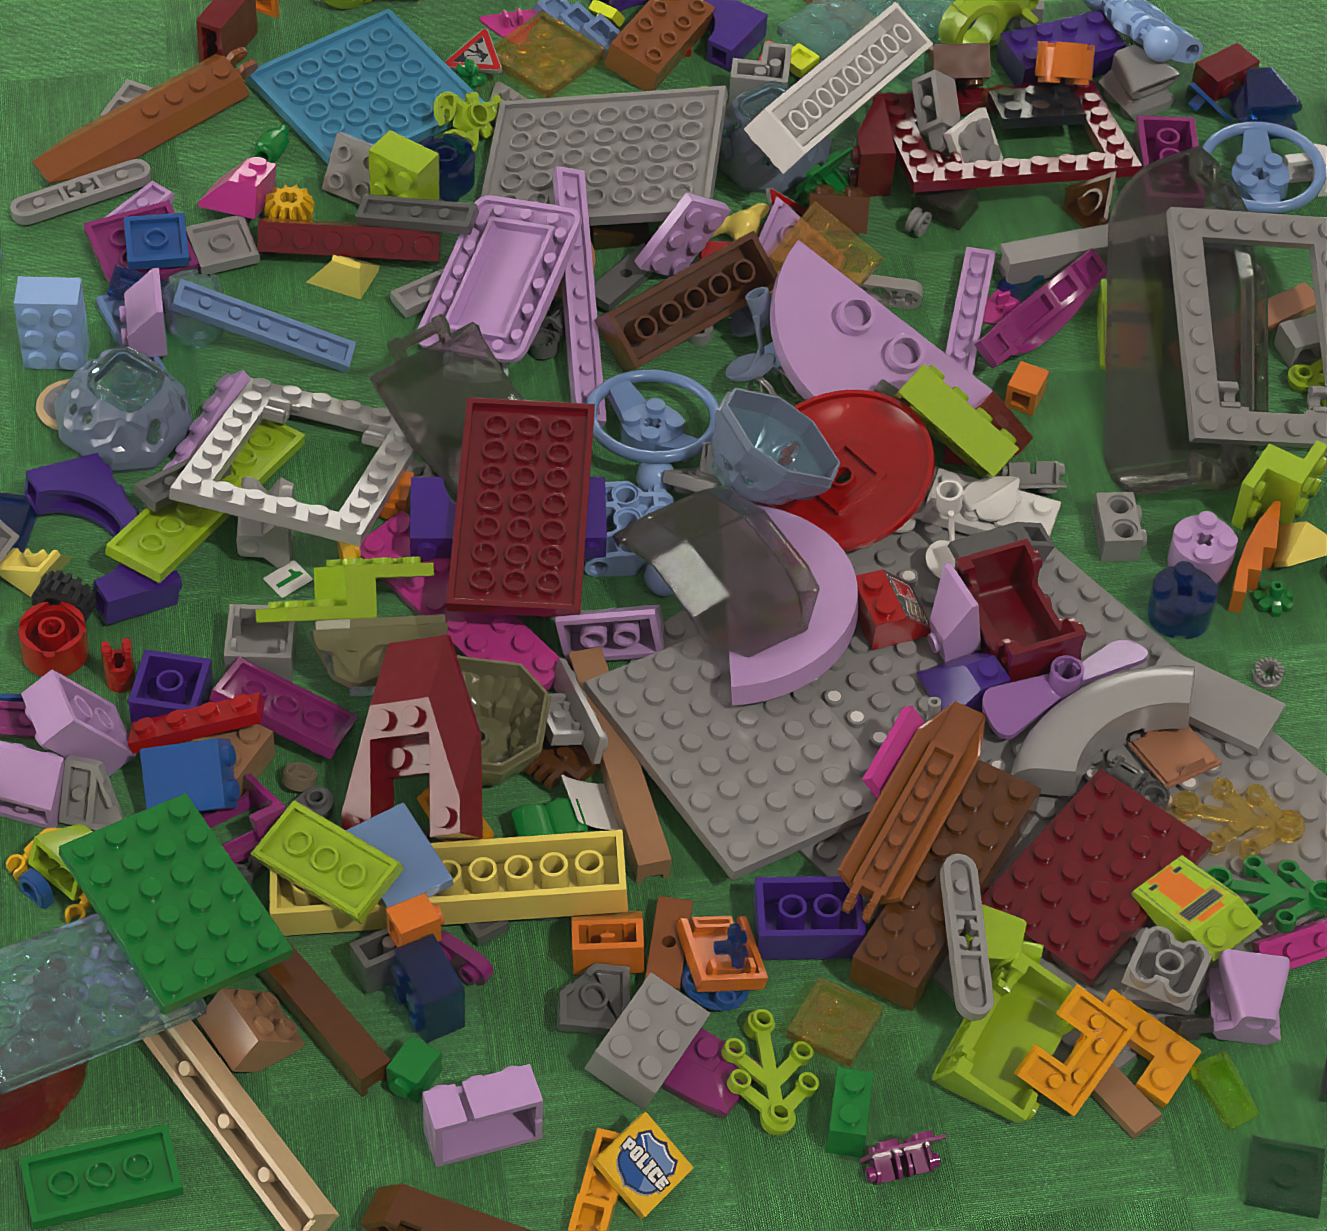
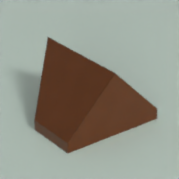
M1116 171L1066 187L1063 210L1082 228L1107 224Z

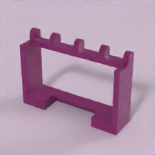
M251 773L244 776L247 789L237 800L238 808L210 811L202 815L208 826L212 828L254 807L259 810L249 815L252 831L222 845L234 864L251 856V852L286 810V806Z

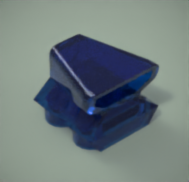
M1273 67L1249 69L1246 73L1244 85L1228 95L1231 102V115L1239 123L1268 122L1296 131L1297 126L1292 115L1302 110L1301 100ZM1268 134L1269 140L1284 139L1278 136Z

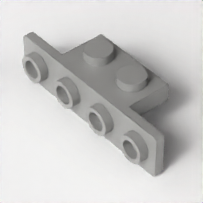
M559 658L553 683L556 693H548L551 696V703L545 735L551 746L583 745L592 764H600L603 751H606L608 746L607 734L602 730L597 720L596 712L591 709L585 691L581 689L577 682L574 670H571L566 658Z

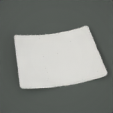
M561 775L576 817L580 823H583L576 799L579 801L586 825L605 830H619L604 784L583 782Z

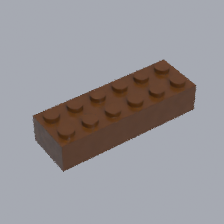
M752 231L594 319L622 372H629L746 306L748 303L745 296L753 289L767 287L769 292L772 291L778 274L756 233Z

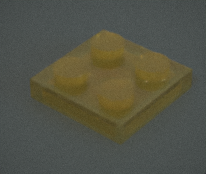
M819 977L788 1027L786 1037L796 1042L804 1041L813 1050L851 1068L883 1013V1006Z

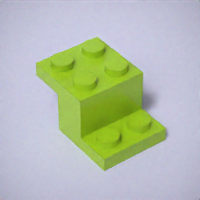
M1316 440L1306 457L1302 459L1269 443L1242 482L1231 525L1242 530L1249 519L1254 521L1259 512L1264 514L1274 501H1281L1280 522L1292 523L1297 515L1302 517L1309 505L1310 500L1308 498L1310 495L1315 497L1321 488L1323 480L1319 479V476H1322L1327 467V458H1325L1327 444Z

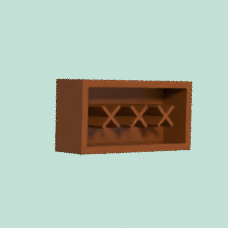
M649 0L611 42L604 66L643 91H655L685 57L690 47L692 49L707 32L716 8L704 0Z

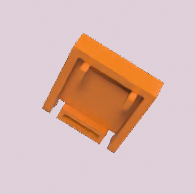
M732 916L692 917L690 924L687 918L678 919L676 924L677 933L697 992L764 990L768 981V975L746 916H738L735 924Z

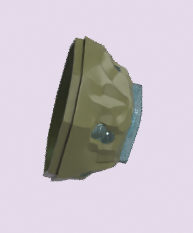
M445 614L313 621V630H310L315 651L323 665L327 668L332 680L346 686L348 696H364L374 694L389 643L446 635L449 623L445 621Z

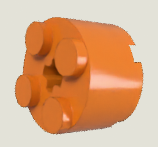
M1038 41L1035 76H1038L1037 82L1061 83V79H1066L1065 84L1089 85V80H1092L1095 45Z

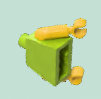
M75 824L64 828H45L23 849L25 851L23 855L14 854L8 857L6 868L9 873L13 872L15 880L19 882V876L29 869L27 864H30L72 901L78 898L81 899L79 904H72L65 910L67 924L70 923L74 916H81L76 922V929L81 931L88 924L86 911L92 905L59 856V846L93 831L84 824Z

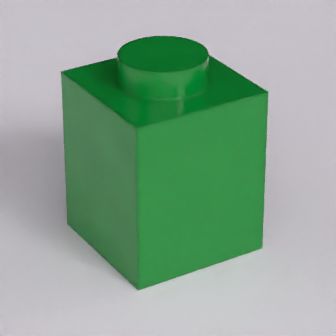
M410 1035L386 1067L387 1087L398 1097L409 1098L418 1103L423 1097V1092L429 1089L442 1071L441 1052Z

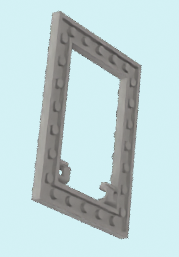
M1170 207L1166 211L1190 442L1268 446L1270 443L1277 447L1312 448L1316 440L1327 444V406H1320V400H1327V217ZM1203 242L1309 249L1325 387L1311 386L1308 388V410H1305L1304 414L1250 412L1249 407H1241L1240 402L1235 401V395L1239 391L1238 382L1217 380ZM1219 394H1222V401L1219 399Z
M251 378L172 484L169 499L361 546L427 437L430 422L421 420L420 417L415 415L404 416L392 413L386 408L364 406L354 400L343 401L331 398L330 395L325 393L306 392L296 386H282L271 383L264 378ZM290 414L345 427L364 432L361 443L379 448L339 512L329 510L322 505H308L297 502L290 497L280 498L265 494L258 489L248 490L219 480L263 419L285 424Z

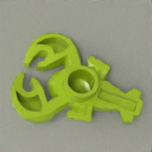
M450 91L440 93L433 103V112L439 126H443L453 119V126L456 128L443 133L446 143L453 152L461 156L476 152L478 147L479 133L484 138L494 133L495 129L489 122L497 117L500 101H504L500 95L492 96V102L482 103L479 101V94L477 92L466 93L465 101Z

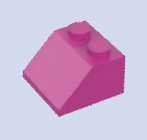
M260 157L247 158L220 177L198 201V207L255 219L265 207L266 194L272 193L273 187H275L277 164L267 162L264 158Z

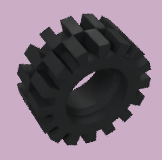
M52 570L45 574L31 596L33 606L43 602H49V605H60V602L69 603L80 610L84 616L85 623L95 609L97 600L94 599L96 597L95 593L89 592L91 587L88 584H81L82 579L79 577L77 579L72 578V573L67 572L64 575L62 570H57L56 573Z

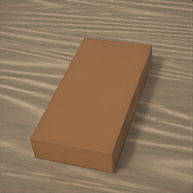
M1114 1063L1111 1064L1091 1095L1135 1139L1161 1120L1162 1113Z

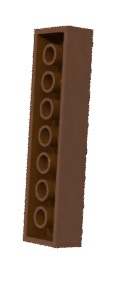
M978 761L903 900L886 904L853 955L849 976L850 981L913 1011L949 953L940 882V869L947 857L952 854H963L971 858L978 870L982 897L991 886L1035 815L1041 788L986 762Z

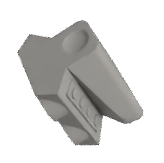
M1131 45L1118 50L1114 54L1111 70L1098 82L1104 88V98L1120 105V115L1125 119L1136 122L1137 115L1152 116L1170 108L1177 98L1167 88L1176 83L1181 75L1166 63L1151 60L1141 47Z
M251 477L242 478L241 488L248 490L258 489L268 495L295 499L294 483L282 477L279 478L268 492L257 479ZM238 516L237 552L240 556L264 557L276 568H280L289 564L292 559L295 530Z
M1146 927L1121 983H1124L1120 994L1141 1008L1189 1016L1214 955L1209 954L1205 945L1199 941L1190 940L1183 943L1176 940L1173 933L1166 927Z

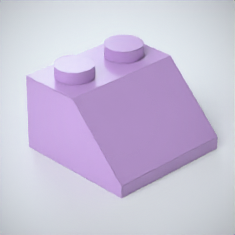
M152 268L124 293L125 306H119L121 325L127 324V328H121L123 347L129 346V349L147 354L148 357L166 356L168 353L159 268Z

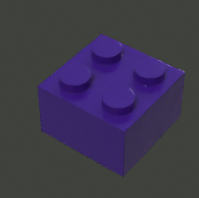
M145 649L128 700L131 724L145 717H157L169 714L174 710L190 709L207 703L213 687L211 659Z

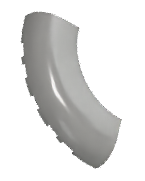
M1166 665L1132 669L1097 680L1075 691L1050 709L1030 730L1017 753L1010 774L1041 788L1040 794L1074 797L1082 776L1090 766V760L1099 751L1104 752L1112 745L1126 739V734L1139 729H1143L1144 732L1160 729H1188L1195 680V666Z

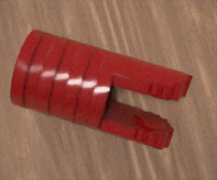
M129 638L122 639V649L112 650L108 641L101 643L106 685L111 691L117 693L127 692L132 689L136 679L132 645Z

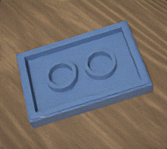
M404 802L346 830L399 861L404 867L402 873L380 900L385 909L423 893L429 898L454 885L452 876Z

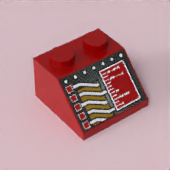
M883 569L856 576L858 587L857 620L872 650L924 638L931 633L930 622L909 582Z

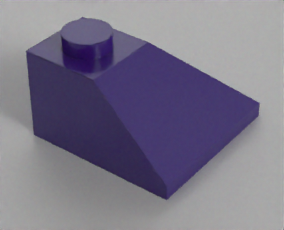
M973 652L921 670L916 674L929 697L941 699V711L954 701H957L978 712H983L982 699L985 691L990 687L1007 684L1011 681L995 655Z

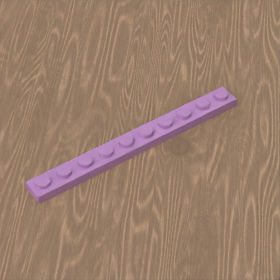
M556 166L553 171L555 205L574 208L582 217V225L561 279L571 403L586 404L594 389L603 383L599 330L594 321L597 318L585 171ZM604 398L597 409V419L602 428L606 423Z

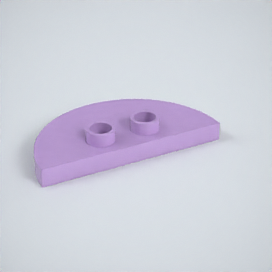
M800 240L795 243L786 257L773 287L770 303V328L779 362L794 388L805 400L824 393L840 390L873 391L881 379L886 380L900 390L923 364L927 367L932 364L945 375L943 381L951 388L957 386L969 397L967 402L974 409L981 407L994 391ZM928 430L930 437H931V436H934V435Z
M719 503L732 706L767 701L798 690L814 681L836 663L844 653L853 637L858 618L856 575L851 561L844 550L831 536L813 523L794 514L771 507L742 503Z

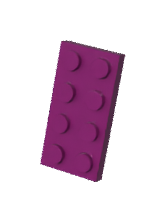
M240 656L213 688L209 698L213 702L234 698L240 694L260 692L265 703L262 722L259 725L330 760L355 727L359 715Z

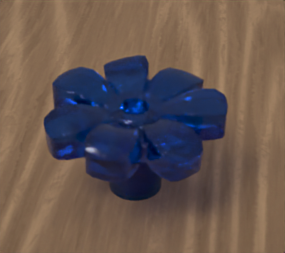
M733 923L730 924L727 930V940L715 941L713 947L716 956L728 954L731 957L732 966L740 969L745 965V958L749 957L748 949L743 945L748 941L746 931H741L740 925Z

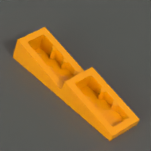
M597 1128L580 1193L577 1194L567 1231H609L619 1193L592 1161L621 1133Z

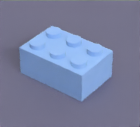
M18 276L14 309L24 369L78 370L87 363L90 346L81 278Z

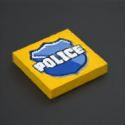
M647 1112L640 1114L592 1161L640 1219L646 1217L694 1168Z

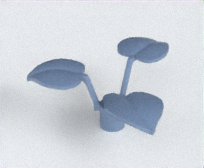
M759 287L747 293L745 299L748 306L740 308L733 314L731 321L732 334L736 337H745L756 333L758 351L756 354H746L732 361L725 373L728 380L747 381L766 374L776 362V357L773 353L764 354L765 348L761 328L770 324L771 294L767 287Z

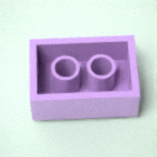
M53 669L21 693L26 705L25 713L30 721L33 722L37 732L35 738L43 749H50L60 754L61 757H64V760L69 754L103 761L108 776L136 756V753L132 754L127 744L129 737L116 706Z

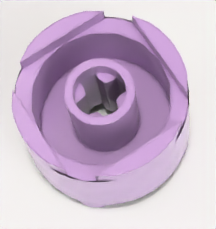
M1204 511L1199 515L1187 517L1181 520L1174 528L1168 551V569L1175 579L1185 585L1191 586V583L1202 584L1201 588L1218 586L1228 577L1238 537L1230 526L1217 519V516L1212 512Z

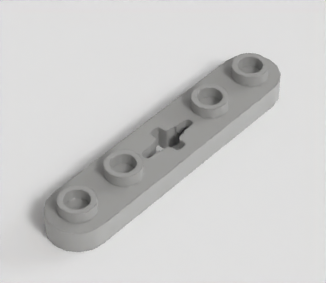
M133 159L20 196L11 202L12 219L20 225H31L141 188L151 181L150 165L144 160Z
M952 854L947 857L940 869V882L956 1009L961 1016L968 1020L977 1021L987 1016L994 1003L978 870L974 861L968 856ZM964 924L968 936L973 937L969 943L968 951L966 950L968 947L966 938L959 936L964 929Z

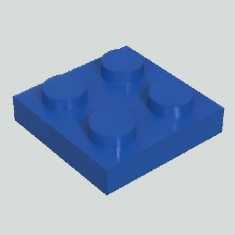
M184 213L124 217L128 270L190 266Z

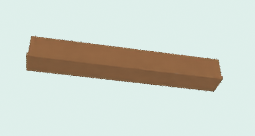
M601 647L569 652V666L571 670H574L576 680L582 690H584L585 681L609 672ZM586 694L591 709L596 712L597 720L608 737V746L606 751H603L599 771L619 830H623V844L636 884L643 883V878L662 874L663 879L669 878L672 858L640 762Z

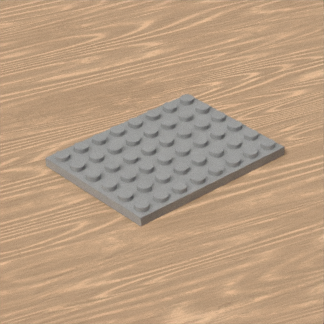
M726 86L500 101L481 197L493 195L555 205L553 171L556 166L585 171L589 226L665 221L686 192L713 200L728 97Z
M727 624L585 681V693L731 880H735L865 821L877 801L862 780L873 760L810 684L767 701L732 706Z

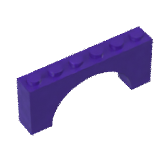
M649 0L598 1L621 12L631 7L645 5ZM704 0L716 8L708 28L711 36L708 39L706 61L731 72L733 58L744 59L766 36L768 14L738 0Z
M97 452L26 471L24 494L37 515L67 513L84 517L103 527L113 537L139 515L138 509L132 506L126 498L123 486L121 484L118 485L115 481L109 464H105ZM120 563L110 573L94 579L93 592L96 595L94 599L97 600L95 609L105 625L177 605L179 590L182 589L180 574L177 571H172L161 583H158Z
M411 477V557H421L424 560L451 558L456 504L445 489L443 477ZM590 477L584 557L586 559L606 557L605 477Z

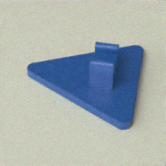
M1192 82L1187 85V88L1195 94L1187 103L1193 111L1196 112L1205 102L1228 122L1232 120L1195 83Z

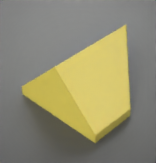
M333 255L332 261L306 283L361 300L378 273L380 266L353 257Z
M1307 521L1279 524L1277 549L1273 560L1274 568L1289 567L1327 556V534Z
M13 547L0 563V576L31 597L45 574L52 570L54 573L57 570H62L72 557L60 555L58 550H53L50 554H47L42 549L34 554L31 553L29 548H26L24 553H21L18 548Z

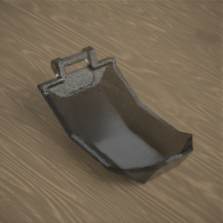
M439 314L433 317L429 324L400 339L395 337L388 341L387 347L395 363L369 376L412 449L438 477L444 478V483L457 496L467 397L510 400L525 399L515 390L482 337L478 324L471 322L451 332L446 317L443 314ZM435 334L438 335L439 341L409 357L407 356L406 350Z
M726 486L703 489L646 514L612 536L617 547L625 546L654 567L692 617L706 643L750 658L789 638L798 636L808 629L820 590L808 564L765 510Z

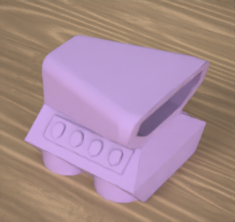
M1231 949L1222 951L1218 959L1219 968H1209L1210 981L1206 986L1207 995L1211 1000V1014L1208 1017L1209 1028L1216 1038L1221 1040L1269 1045L1281 1041L1279 1009L1290 969L1289 958Z

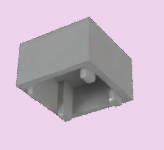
M230 604L224 649L225 673L240 656L293 683L298 636L297 621L256 623V609H268V605Z

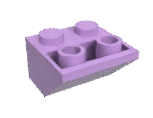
M0 741V816L43 828H56L59 823L65 764L64 757H60L52 752H41L26 748L19 743L11 744Z

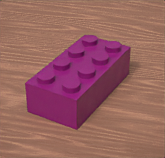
M1137 115L1132 146L1142 165L1141 176H1136L1141 218L1164 214L1170 207L1196 208L1204 206L1206 195L1195 118Z

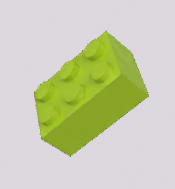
M391 130L369 149L370 195L439 201V153Z

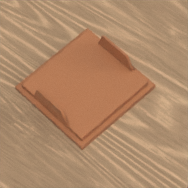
M1190 726L1188 729L1147 731L1144 736L1127 744L1154 777L1161 783L1166 784L1165 787L1168 786V788H1172L1222 764Z

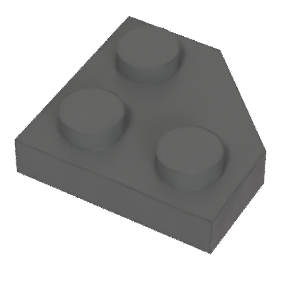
M594 963L576 981L563 988L557 996V1030L607 1035L630 1002V967Z

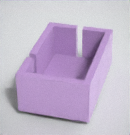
M530 1064L509 1066L500 1072L485 1076L475 1075L463 1081L462 1086L456 1087L455 1084H442L423 1092L424 1133L436 1167L542 1139L543 1099Z

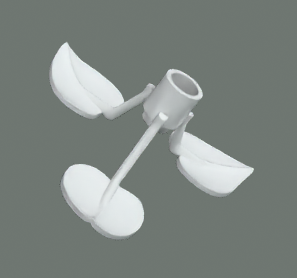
M996 476L992 479L983 478L970 483L964 490H962V486L957 481L944 480L938 484L936 493L931 494V500L925 508L923 501L916 513L895 532L911 531L915 527L916 519H924L936 503L937 510L942 515L948 517L949 541L939 540L931 544L926 552V564L935 576L941 578L944 564L950 562L955 568L956 561L948 548V544L955 540L954 515L961 510L962 503L968 511L975 510L977 516L982 520H1003L1010 516L1015 509L1020 479L1014 476Z

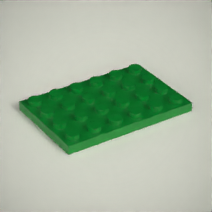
M186 793L59 846V856L163 1015L292 957L293 948Z

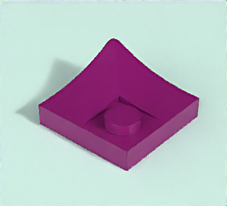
M701 1028L663 1082L662 1089L699 1109L726 1118L742 1099V1096L732 1093L727 1087V1080L732 1071L740 1068L734 1063L727 1062L722 1057L721 1050L725 1041ZM729 1048L733 1053H738L735 1049ZM751 1078V1084H750V1086H751V1085L753 1084V1082L755 1081V1080H753L752 1078ZM735 1079L738 1084L743 1085L742 1081Z

